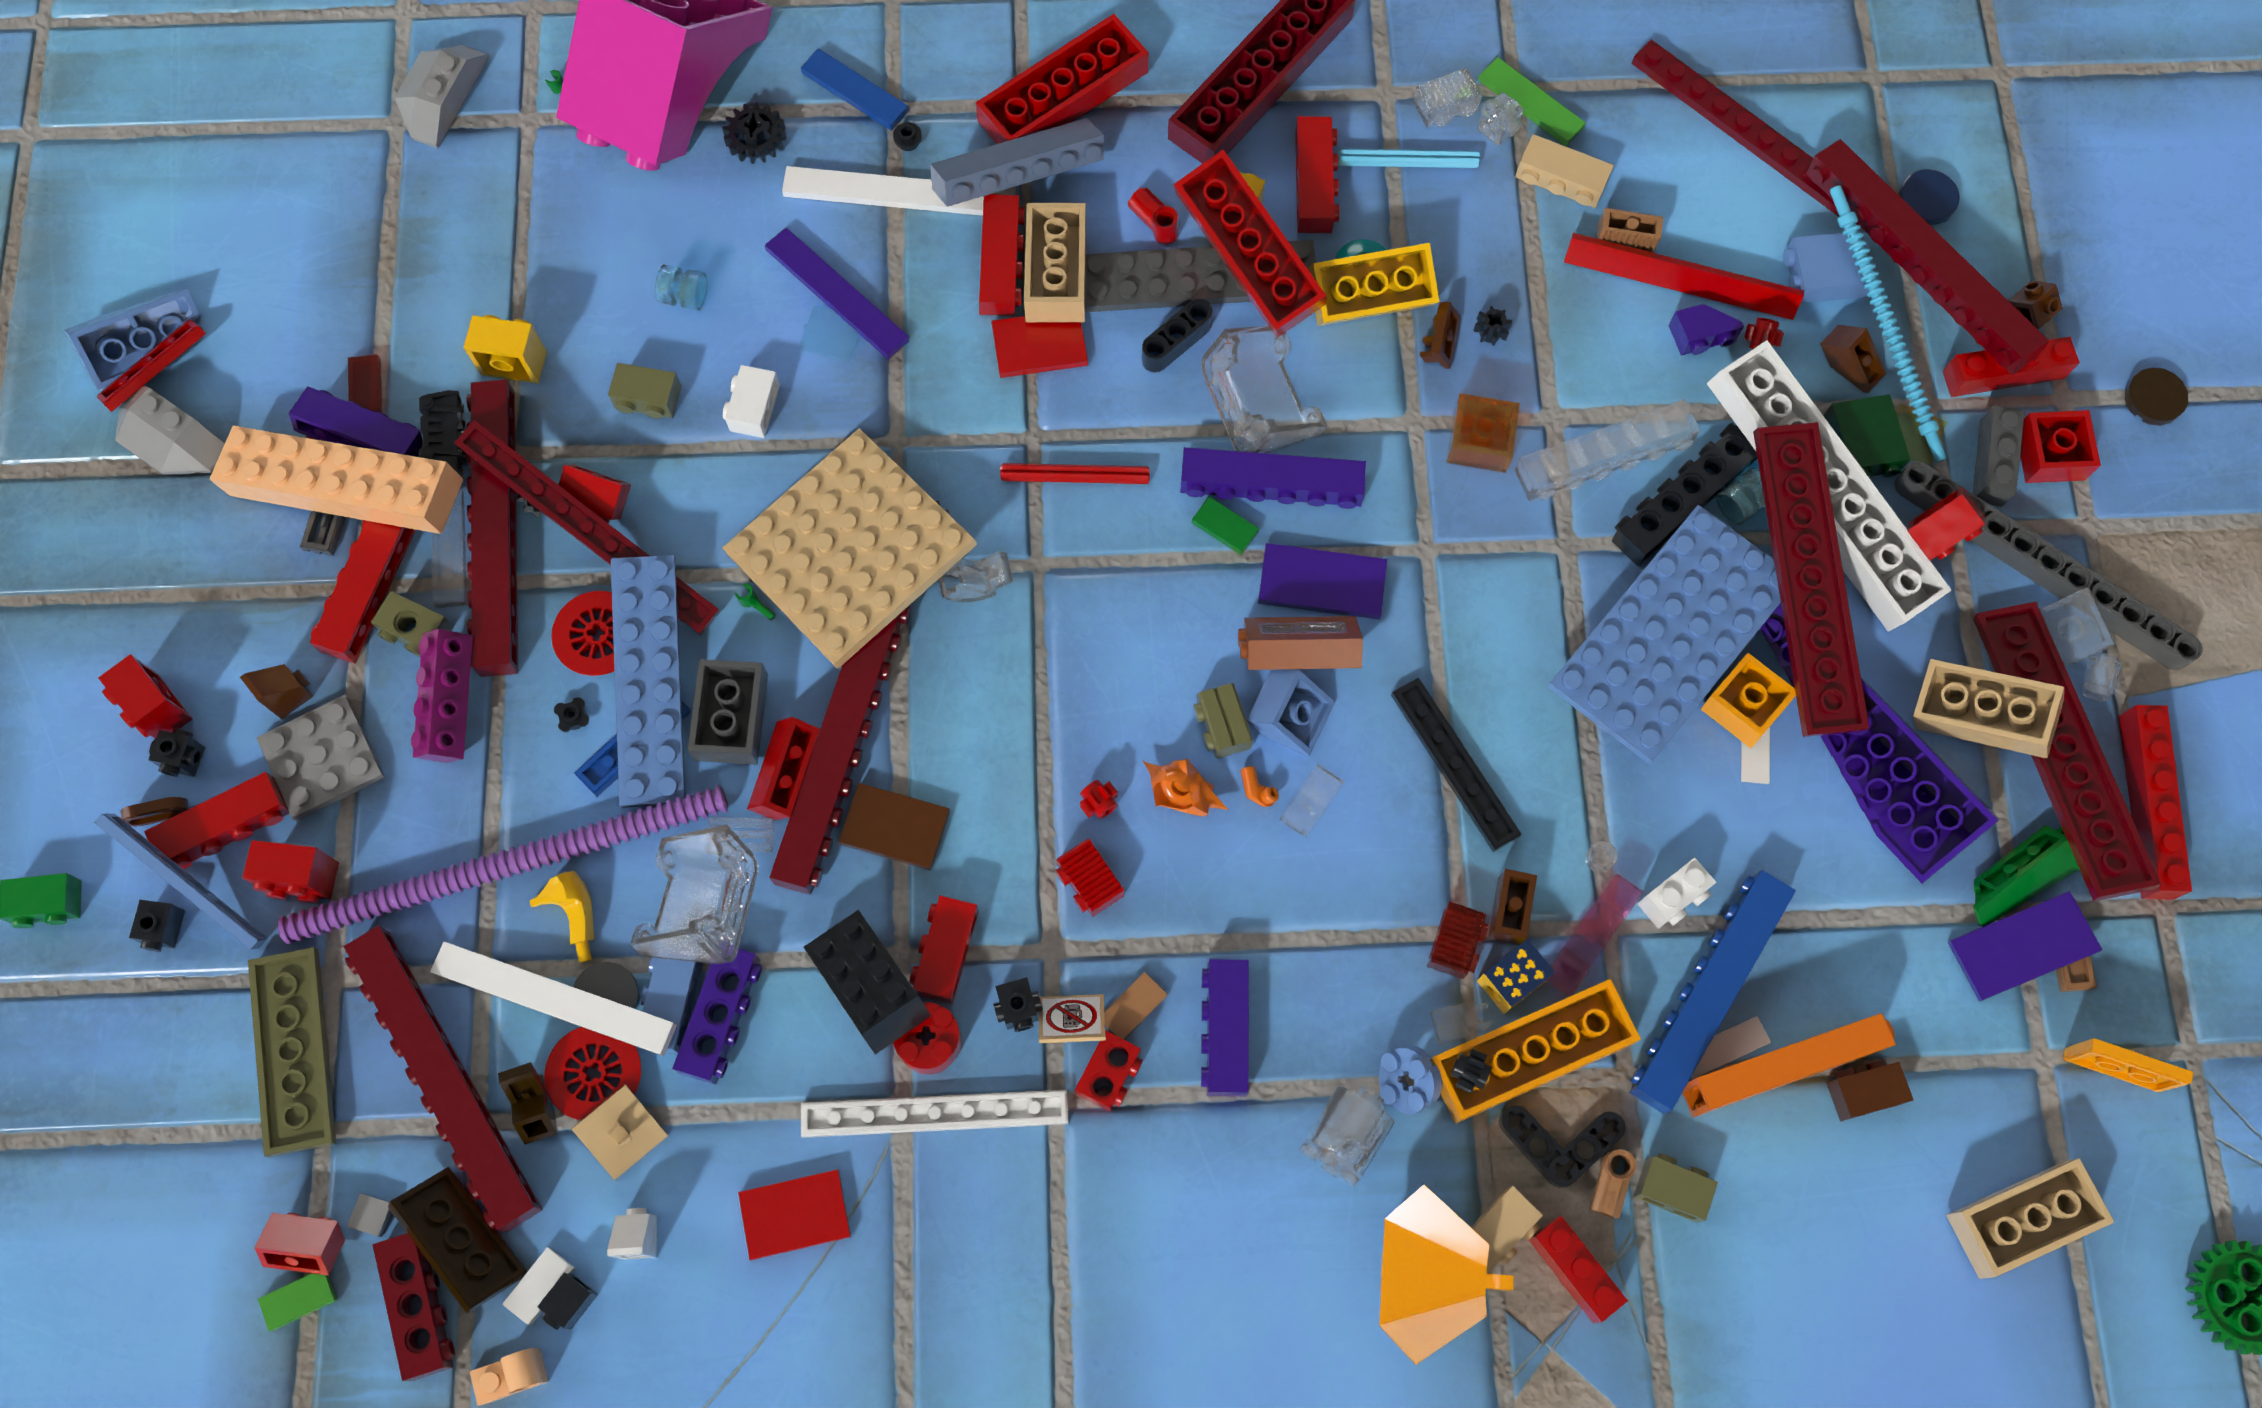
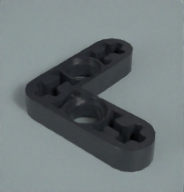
M1518 1105L1510 1106L1503 1110L1499 1116V1127L1543 1177L1551 1185L1558 1188H1565L1575 1183L1622 1138L1626 1129L1625 1121L1619 1114L1611 1111L1604 1112L1597 1116L1562 1149L1524 1107ZM1510 1113L1512 1116L1521 1115L1520 1125L1525 1130H1528L1531 1126L1535 1131L1521 1141L1518 1137L1524 1133L1517 1126L1513 1128L1508 1126L1510 1122L1508 1114ZM1603 1120L1605 1122L1614 1121L1616 1124L1613 1127L1615 1135L1608 1133L1598 1140L1589 1133L1592 1129L1593 1134L1596 1135L1604 1129ZM1533 1137H1540L1546 1142L1547 1151L1543 1156H1537L1531 1152L1529 1144ZM1586 1140L1593 1145L1594 1155L1592 1158L1583 1159L1578 1155L1576 1148L1579 1141ZM1569 1152L1572 1160L1581 1165V1169L1579 1170L1575 1164L1566 1172V1175L1569 1177L1568 1180L1564 1177L1557 1179L1555 1177L1557 1173L1555 1165L1557 1164L1561 1167L1567 1164L1571 1158L1565 1154Z

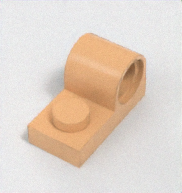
M540 1348L521 1350L502 1357L500 1361L469 1371L477 1406H482L549 1382Z

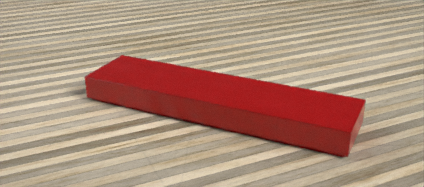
M188 319L101 391L97 398L111 412L114 411L206 333L194 321Z

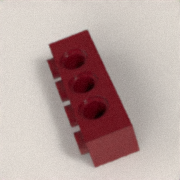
M408 1233L372 1244L402 1381H415L454 1368L452 1359L455 1358V1348L451 1338H447L444 1325L447 1324L448 1317L444 1305L439 1304L437 1291L440 1290V1281L436 1271L432 1270L431 1264ZM409 1262H412L415 1266V1273L411 1279L406 1280L403 1276V1270ZM419 1295L423 1303L422 1308L417 1314H413L410 1308L411 1301ZM426 1329L430 1334V1341L422 1349L418 1344V1336Z

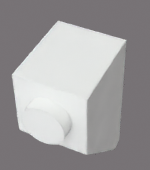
M647 1208L626 1209V1215L615 1216L607 1256L622 1260L657 1258V1216L647 1214Z

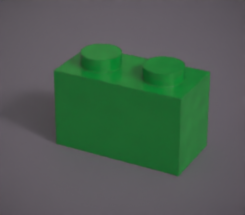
M68 873L0 880V919L11 923L13 928L25 929L34 927V923L45 922V924L62 925L67 923V919L80 918L82 880Z

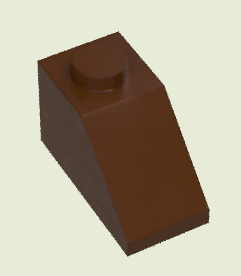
M1837 325L1820 344L1830 367L1863 393H1869L1886 374L1867 328Z
M285 664L248 672L240 677L254 697L280 719L285 718L313 697L306 688L310 685V682L299 669L293 672Z

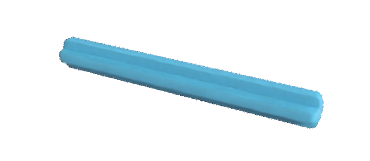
M1340 148L1337 152L1339 166L1477 168L1480 163L1479 151Z

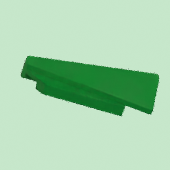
M2044 825L1974 879L1975 904H1973L1977 921L1982 927L1987 926L2079 870L2061 826L2054 830Z

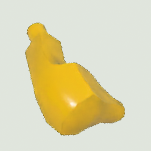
M575 871L562 872L552 877L541 893L529 901L530 906L538 907L547 904L561 906L569 919L570 945L575 944L579 963L591 961L592 957L588 942L594 940L591 897L586 884Z

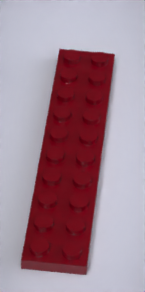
M1818 422L1757 428L1753 431L1802 736L1810 737L1868 730L1869 723Z
M2037 602L1977 613L1973 620L1996 673L2064 687V702L2048 758L2031 756L2093 902L2157 889L2161 882Z

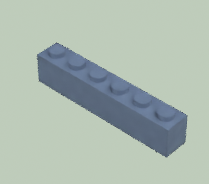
M1084 118L931 163L932 190L949 207L1104 160V134L1088 118Z

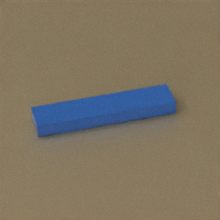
M819 48L801 67L803 75L890 131L909 112L908 105Z
M682 701V720H683V719H684L686 716H688L692 711H691L690 708ZM617 734L574 772L596 797L618 779Z

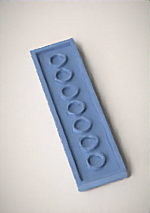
M674 555L611 558L619 806L621 808L657 806V803L660 802L664 805L667 800L671 799L674 802L677 797L685 798L676 558Z

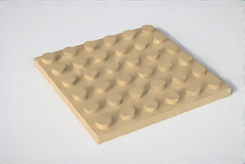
M859 428L723 546L722 549L838 669L970 552L977 543L962 526Z

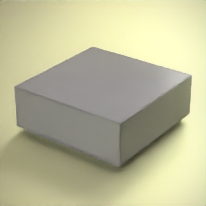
M360 1193L347 1227L382 1237L392 1213L388 1208L389 1202Z

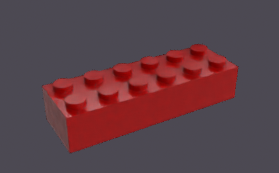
M1112 14L976 102L977 121L996 144L1071 123L1147 74L1149 52L1115 14Z
M1224 149L1174 183L1176 195L1276 338L1327 304L1326 294Z

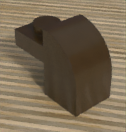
M529 1062L498 1073L499 1084L511 1103L513 1126L524 1145L557 1134L555 1110L546 1091L544 1077L542 1074H537L532 1063Z

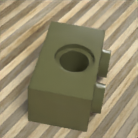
M390 591L371 621L379 630L377 635L391 644L399 641L405 644L404 648L418 657H421L419 642L423 633L436 629L448 631L453 629L452 624L443 615L393 591ZM416 623L413 630L406 632V628L410 624Z

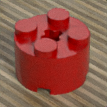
M923 1002L931 1017L893 1042V1045L901 1060L910 1069L921 1074H936L945 1070L958 1057L962 1046V1035L956 1019L948 1009L936 1003ZM926 1032H931L932 1036L935 1037V1039H930L929 1045H924L920 1037L925 1036Z

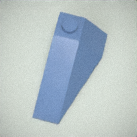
M184 288L67 328L64 331L95 387L99 390L109 386L188 319L195 322L201 315L188 289Z

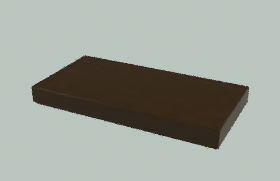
M449 1167L389 1202L388 1208L467 1314L526 1275L527 1270L497 1230L492 1229L488 1225L481 1209Z

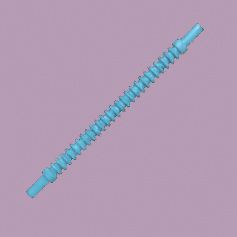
M1841 185L1835 186L1830 189V193L1840 216L1837 219L1840 228L1845 229L1843 235L1848 236L1845 241L1851 244L1848 249L1854 252L1852 258L1857 259L1855 266L1860 267L1857 271L1858 274L1863 275L1860 280L1866 283L1864 289L1869 290L1867 297L1872 298L1870 305L1875 306L1873 313H1878L1876 320L1881 321L1879 328L1884 329L1882 336L1887 337L1885 344H1890L1888 351L1893 352L1891 359L1896 360L1894 367L1899 368L1897 375L1902 376L1900 383H1905L1903 390L1908 391L1906 398L1912 401L1909 403V406L1915 409L1912 411V414H1917L1918 416L1915 419V422H1920L1918 430L1921 436H1925L1935 463L1945 461L1947 456L1937 433L1939 430L1936 420H1932L1934 413H1929L1928 411L1931 406L1925 404L1928 398L1922 396L1925 390L1919 388L1922 383L1916 380L1918 373L1913 372L1915 366L1910 365L1912 358L1907 357L1909 350L1904 349L1906 342L1901 341L1903 334H1898L1900 327L1895 326L1897 319L1892 318L1894 311L1889 310L1891 303H1886L1888 295H1883L1882 292L1885 291V288L1880 287L1882 280L1877 279L1879 272H1874L1873 270L1876 265L1870 262L1873 260L1872 256H1868L1870 249L1864 247L1867 241H1862L1861 239L1864 234L1859 233L1861 226L1856 225L1858 218L1855 212H1851Z

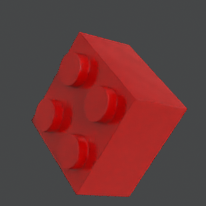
M2090 410L2029 413L2024 418L2020 458L2025 483L2085 481L2101 466Z
M1962 486L1909 521L1907 531L1929 561L1936 556L1941 560L1955 551L1954 546L1962 539L1969 542L1983 532L1982 527L1985 525V515Z
M132 654L98 677L105 686V689L102 690L103 695L114 706L118 704L123 710L119 714L120 717L132 729L136 727L146 738L151 735L156 739L159 730L173 732L174 728L180 729L193 719L159 674Z
M251 840L242 879L253 884L254 890L266 892L265 896L269 898L286 900L287 895L298 896L297 900L302 902L318 903V899L331 900L339 862L317 847Z

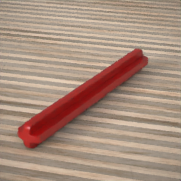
M1003 463L1000 467V477L1002 481L1148 484L1150 481V468L1148 466Z

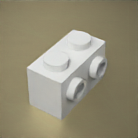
M1693 858L1638 903V906L1658 929L1668 921L1674 926L1688 914L1684 908L1692 902L1699 906L1712 895L1708 889L1717 882L1699 861Z

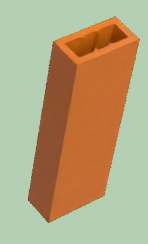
M1880 1013L1698 1077L1687 1083L1682 1094L1692 1118L1892 1047L1896 1045L1894 1029L1890 1022L1885 1020L1883 1014Z

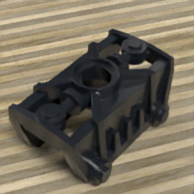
M447 390L421 396L419 398V411L423 414L420 417L422 448L419 449V457L447 462L464 479L462 465L466 461L464 456L466 453L454 444L465 431V421L462 420L464 404H462L459 391Z

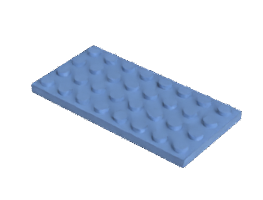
M1697 505L1553 678L1548 688L1648 764H1651L1781 603L1774 559L1704 508Z

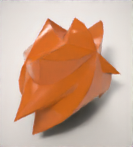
M1188 758L1176 760L1169 765L1164 764L1163 766L1143 761L1151 776L1156 807L1163 806L1201 817L1208 815L1209 808L1229 810L1213 793L1214 786L1202 778Z

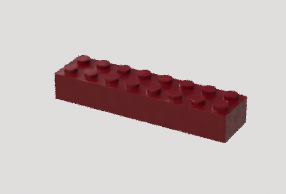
M1280 0L1169 118L1168 140L1202 164L1223 149L1228 154L1350 23L1353 17L1355 0Z

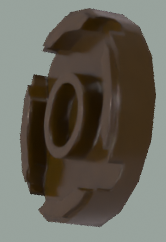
M2151 367L2141 370L2127 384L2125 388V402L2129 411L2134 416L2138 415L2143 418L2142 421L2147 424L2161 426L2172 423L2184 413L2188 405V391L2183 381L2174 373L2163 368Z

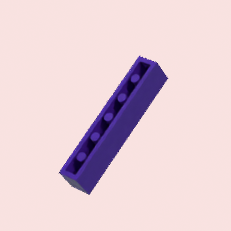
M1184 447L1180 493H1186L1191 497L1214 495L1225 500L1240 497L1247 498L1253 502H1261L1265 499L1277 500L1282 504L1305 502L1316 507L1332 504L1344 509H1352L1356 506L1361 507L1363 501L1366 461Z

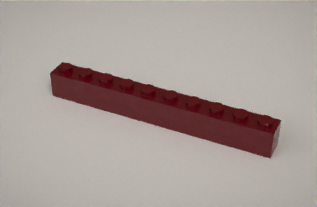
M1839 139L1814 155L1806 173L1813 183L1817 184L1832 201L1830 189L1841 185L1851 212H1855L1858 218L1856 224L1860 225L1871 239L1889 254L1892 260L1899 264L1912 277L1913 281L1919 284L1937 304L1943 307L1953 317L1954 321L1961 325L1975 339L1977 344L1982 346L2001 367H2004L2013 375L2038 358L2049 340L1848 145Z
M507 379L471 382V394L466 396L467 408L471 412V421L467 422L466 429L476 420L516 451L515 392ZM467 455V462L469 467H471V477H467V490L471 495V505H467V517L471 523V533L467 534V545L469 551H471V561L467 563V573L471 580V590L467 592L468 606L472 609V619L467 621L468 635H473L471 667L480 677L518 674L516 492Z
M909 606L841 667L791 817L789 818L769 876L774 885L811 895L813 887H818L821 882L823 869L820 866L823 857H828L831 852L833 839L830 836L833 827L840 825L843 816V809L840 808L843 798H848L851 793L853 779H850L853 768H858L861 763L863 750L860 747L863 738L868 739L873 725V721L870 718L873 709L878 710L882 700L880 688L883 680L888 681L890 677L892 663H889L892 652L897 653L902 638L899 632L902 624L906 625L908 623L911 613V607Z
M378 925L344 945L343 947L348 954V957L345 958L347 966L354 975L358 974L363 982L360 985L361 992L369 1002L373 1001L378 1009V1012L375 1013L378 1023L384 1030H389L393 1037L390 1040L392 1049L398 1057L401 1058L403 1056L409 1066L405 1069L409 1080L413 1085H419L424 1094L420 1097L421 1102L430 1114L434 1112L439 1122L436 1125V1129L440 1137L445 1142L449 1141L455 1151L451 1154L452 1159L460 1171H466L471 1180L467 1183V1186L476 1200L481 1199L486 1208L483 1216L492 1229L497 1228L499 1231L509 1232L542 1211L541 1205L390 932Z

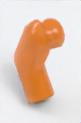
M1245 767L1240 770L1245 795L1248 799L1262 807H1270L1278 800L1279 793L1276 788L1265 787L1259 784L1256 767Z

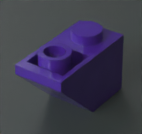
M1705 304L1676 311L1668 325L1681 356L1689 353L1698 355L1711 347L1719 345L1720 347L1730 346L1737 341L1744 328L1742 321Z

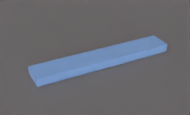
M110 813L101 814L94 822L250 950L260 948L267 940L265 935L118 815Z

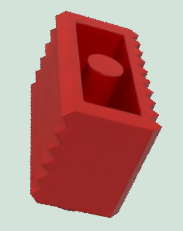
M1089 838L1056 859L1059 868L1055 870V873L1064 886L1070 884L1076 892L1073 900L1082 913L1088 910L1090 915L1094 917L1124 897L1123 887Z

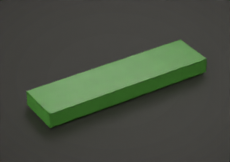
M1499 57L1479 75V82L1564 146H1567L1584 129L1586 122Z

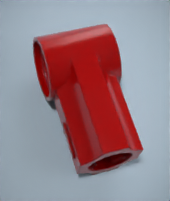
M1140 187L1136 190L1128 201V207L1153 231L1156 241L1162 244L1174 242L1179 236L1177 211L1170 206H1165L1147 187Z

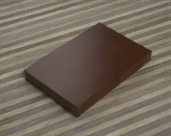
M858 783L838 842L846 847L931 871L950 809Z

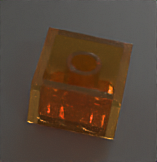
M1460 393L1454 408L1446 463L1506 473L1513 458L1520 403Z

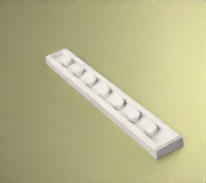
M786 166L782 188L783 197L983 216L984 196L947 207L932 190V181L929 179ZM1012 187L992 194L1016 195V188Z
M443 942L430 971L438 976L665 1056L677 1024L447 942Z
M1067 1089L801 1103L802 1138L1068 1124Z

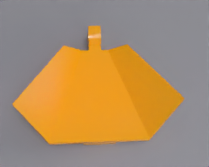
M1425 1185L1421 1186L1384 1219L1383 1254L1381 1259L1379 1326L1415 1365L1487 1317L1486 1289L1511 1291L1514 1287V1276L1486 1274L1489 1244Z

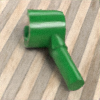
M551 70L550 73L555 81L551 82L546 79L545 81L553 93L559 94L562 89L563 77L559 71Z
M743 584L749 594L746 597H740L735 593L740 604L744 607L752 606L769 620H773L776 615L757 599L755 591L749 584Z

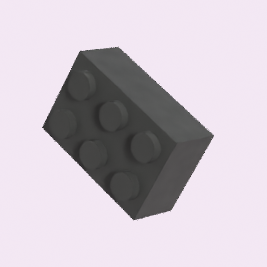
M699 659L688 742V752L694 761L758 765L768 673L763 663Z

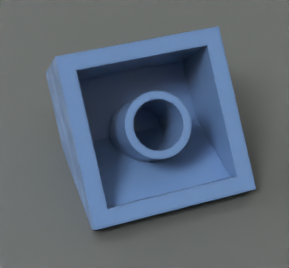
M1272 669L1246 721L1265 737L1299 753L1310 756L1335 701L1299 669Z

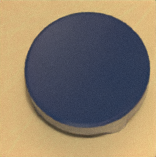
M1931 169L1918 170L1910 174L1901 185L1898 194L1929 225L1948 221L1957 209L1960 199L1958 188L1953 180L1944 173Z

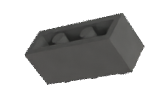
M1994 405L1980 420L1972 494L1990 505L2002 507L2017 493L2025 411Z

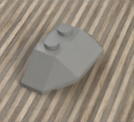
M464 45L420 52L394 97L412 140L437 149L439 148L489 59L487 53Z
M142 386L119 407L115 441L163 475L213 472L225 443L190 415L154 390Z

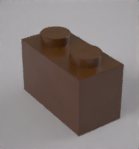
M1506 868L1500 874L1488 939L1518 946L1527 939L1537 875Z
M1886 1059L1866 1064L1867 1071L1856 1073L1855 1067L1836 1072L1837 1079L1826 1084L1840 1122L1914 1101L1900 1062L1887 1064Z

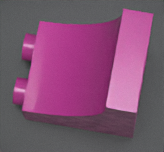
M579 0L556 118L576 127V137L580 141L597 147H608L612 144L627 151L625 159L632 166L649 171L659 170L661 163L686 155L694 127L710 93L726 69L744 50L757 42L765 40L773 7L758 0Z

